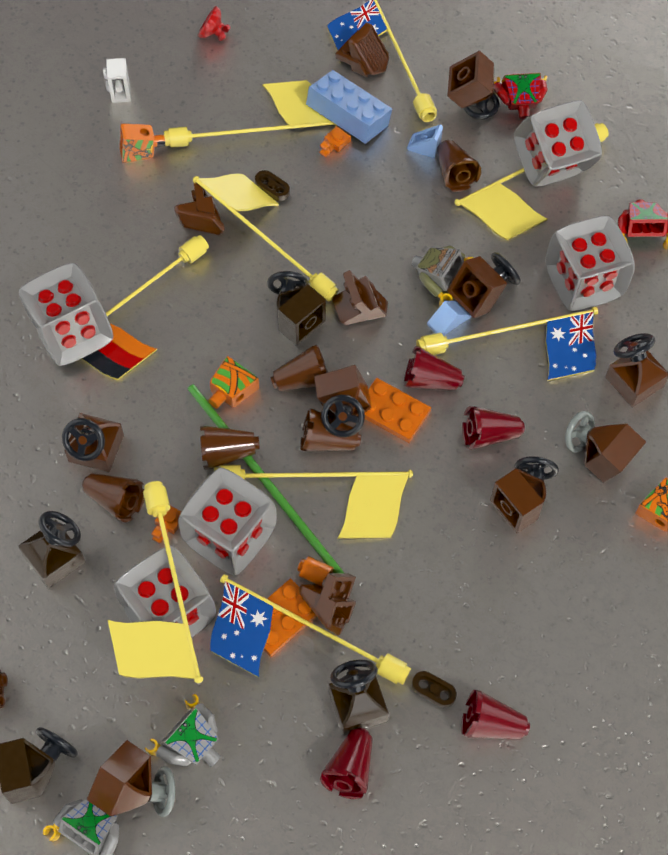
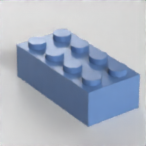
M334 70L309 86L306 105L366 144L388 127L392 108Z

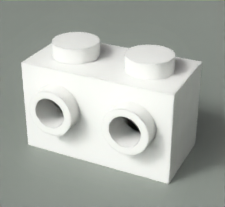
M126 58L106 59L107 67L103 68L104 79H107L106 90L110 92L112 103L131 102Z

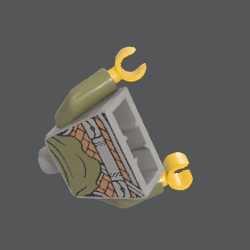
M453 246L431 247L423 257L415 256L412 260V266L417 269L419 280L434 297L438 296L440 298L439 305L441 306L444 302L443 300H453L449 293L443 294L442 291H447L464 261L474 257L466 258L460 249H456Z

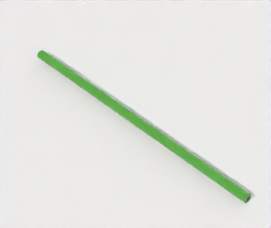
M194 384L190 385L188 391L218 428L230 429ZM252 456L242 458L253 473H265ZM258 478L327 565L334 567L333 573H344L269 478Z

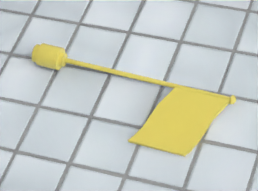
M303 80L262 84L270 94L278 113L287 125L192 134L191 130H187V127H176L165 130L164 137L165 146L174 148L189 146L192 138L326 125H335L336 127L337 125L306 105L311 83Z
M603 123L594 124L600 142L605 141L609 135L607 127ZM524 168L462 199L455 200L456 206L461 205L475 214L495 234L506 240L548 220L534 211L516 193L501 184L525 172Z
M228 174L216 178L193 177L194 183L197 182L310 278L308 281L310 286L328 302L333 299L339 289L332 280L322 272L319 274L315 273L314 275L309 273L237 212L250 211L265 206H278L279 204L244 174Z
M220 465V467L232 471L243 479L356 477L348 499L345 522L337 539L391 538L398 522L403 490L408 477L411 478L413 476V471L410 469L408 472L245 473V469H241V465Z
M153 481L144 486V500L147 513L159 518L183 624L163 621L123 623L108 620L119 675L130 678L179 677L194 679L196 683H201L203 677L200 676L163 516L170 510L166 487L163 486L162 482Z

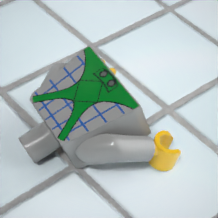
M192 694L196 702L190 704L185 700L188 712L160 742L163 746H160L152 738L150 741L155 744V748L148 750L145 747V750L150 755H157V757L170 764L180 766L196 765L203 759L212 767L221 757L212 748L219 739L216 735L218 729L215 717L203 703H200L198 696Z
M87 798L84 800L80 799L65 804L54 818V824L44 827L43 835L47 836L51 830H54V834L49 841H57L60 838V834H62L91 855H113L119 839L118 815L110 817L87 801Z

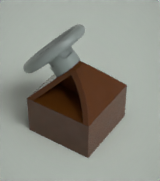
M588 411L578 412L569 422L565 434L566 446L570 451L580 452L586 448L584 465L603 483L621 473L646 443L628 424L595 427V419ZM582 418L580 425L576 430H573L576 423ZM575 437L580 440L581 444L578 446H574L572 443V439Z
M126 740L100 767L87 801L110 817L138 808L147 802H153L157 814L161 817H166L170 814L175 801L174 776L172 771L164 766L157 771L154 782H152L151 756ZM164 774H165L166 779H167V784H165V781H164V778H163V775H164Z

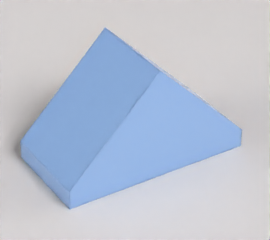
M440 124L414 133L407 149L435 158L437 148L441 143L443 126Z
M444 301L427 322V325L434 333L441 332L445 336L472 316L457 301Z

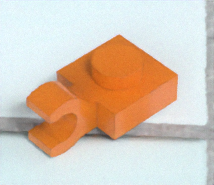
M336 126L324 137V141L320 144V147L323 149L319 153L327 157L333 150L339 152L351 142V136Z
M171 505L170 510L163 516L166 532L175 534L179 528L178 518L182 511ZM157 517L155 519V525L157 526L151 535L154 536L152 540L160 544L163 541L159 518Z

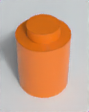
M308 556L306 560L302 559L300 561L297 571L300 572L299 577L322 587L323 580L327 577L328 573H333L334 567Z

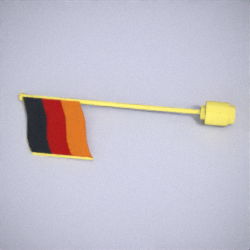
M201 235L192 237L179 247V258L107 311L106 315L109 316L179 262L183 261L184 263L192 264L207 252L206 250L209 248L207 241ZM110 323L113 331V340L103 348L82 358V360L100 373L119 380L156 352L157 349L141 343L123 329Z

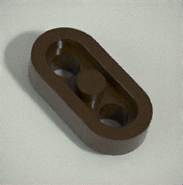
M262 170L255 175V184L274 200L284 201L289 197L290 187L288 183L272 172Z
M420 671L413 677L412 689L417 695L441 708H448L454 704L457 692L450 683L427 671ZM425 682L428 687L421 688L419 683ZM440 694H447L448 699H441Z

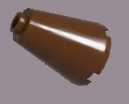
M453 140L441 142L437 152L444 184L453 192L468 190L474 181L477 183L480 179L481 167L479 163Z
M318 345L311 346L273 371L274 376L270 378L274 389L278 388L279 391L316 387L314 376L328 373Z
M311 408L307 411L302 428L304 431L303 437L300 440L301 451H354L355 447L360 446L362 437L360 434L356 433L345 438L334 436L324 427L321 420V412ZM328 416L329 423L331 424L335 419ZM341 423L336 429L348 431L353 427Z
M200 426V431L205 433V435L200 436L202 461H207V465L203 466L204 470L255 455L256 450L260 449L259 436L254 437V432Z
M92 473L83 480V492L121 522L127 523L132 521L134 518L131 516L134 512L139 513L143 506V491L145 489L142 488V485L144 483L137 479Z

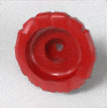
M217 6L213 7L198 32V37L207 38L214 34L218 36L219 41L225 39V32L228 33L230 25H225L221 22V10Z

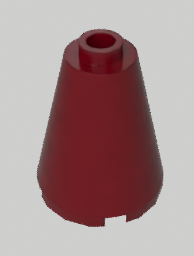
M414 347L412 353L415 356L409 359L405 371V387L457 390L458 387H462L465 377L462 375V370L421 347Z
M469 406L464 412V416H467V421L462 422V433L465 445H470L468 449H478L520 438L525 430L524 422L518 416L476 406Z
M473 690L470 693L466 702V706H469L467 714L463 713L462 735L468 738L521 740L524 736L528 735L530 722H528L527 716L480 690Z
M357 728L351 730L321 773L320 781L322 785L331 792L333 788L340 791L339 796L361 799L368 790L373 738L366 729Z

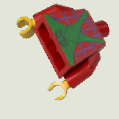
M541 73L504 75L502 81L500 77H497V81L493 85V91L508 106L509 110H518L519 119L524 120L530 116V109H535L538 103L542 102L548 91L547 76L545 75L544 79H542Z
M638 199L635 202L629 203V208L624 210L618 218V227L623 236H666L663 248L667 250L668 213L656 202H645L643 199Z

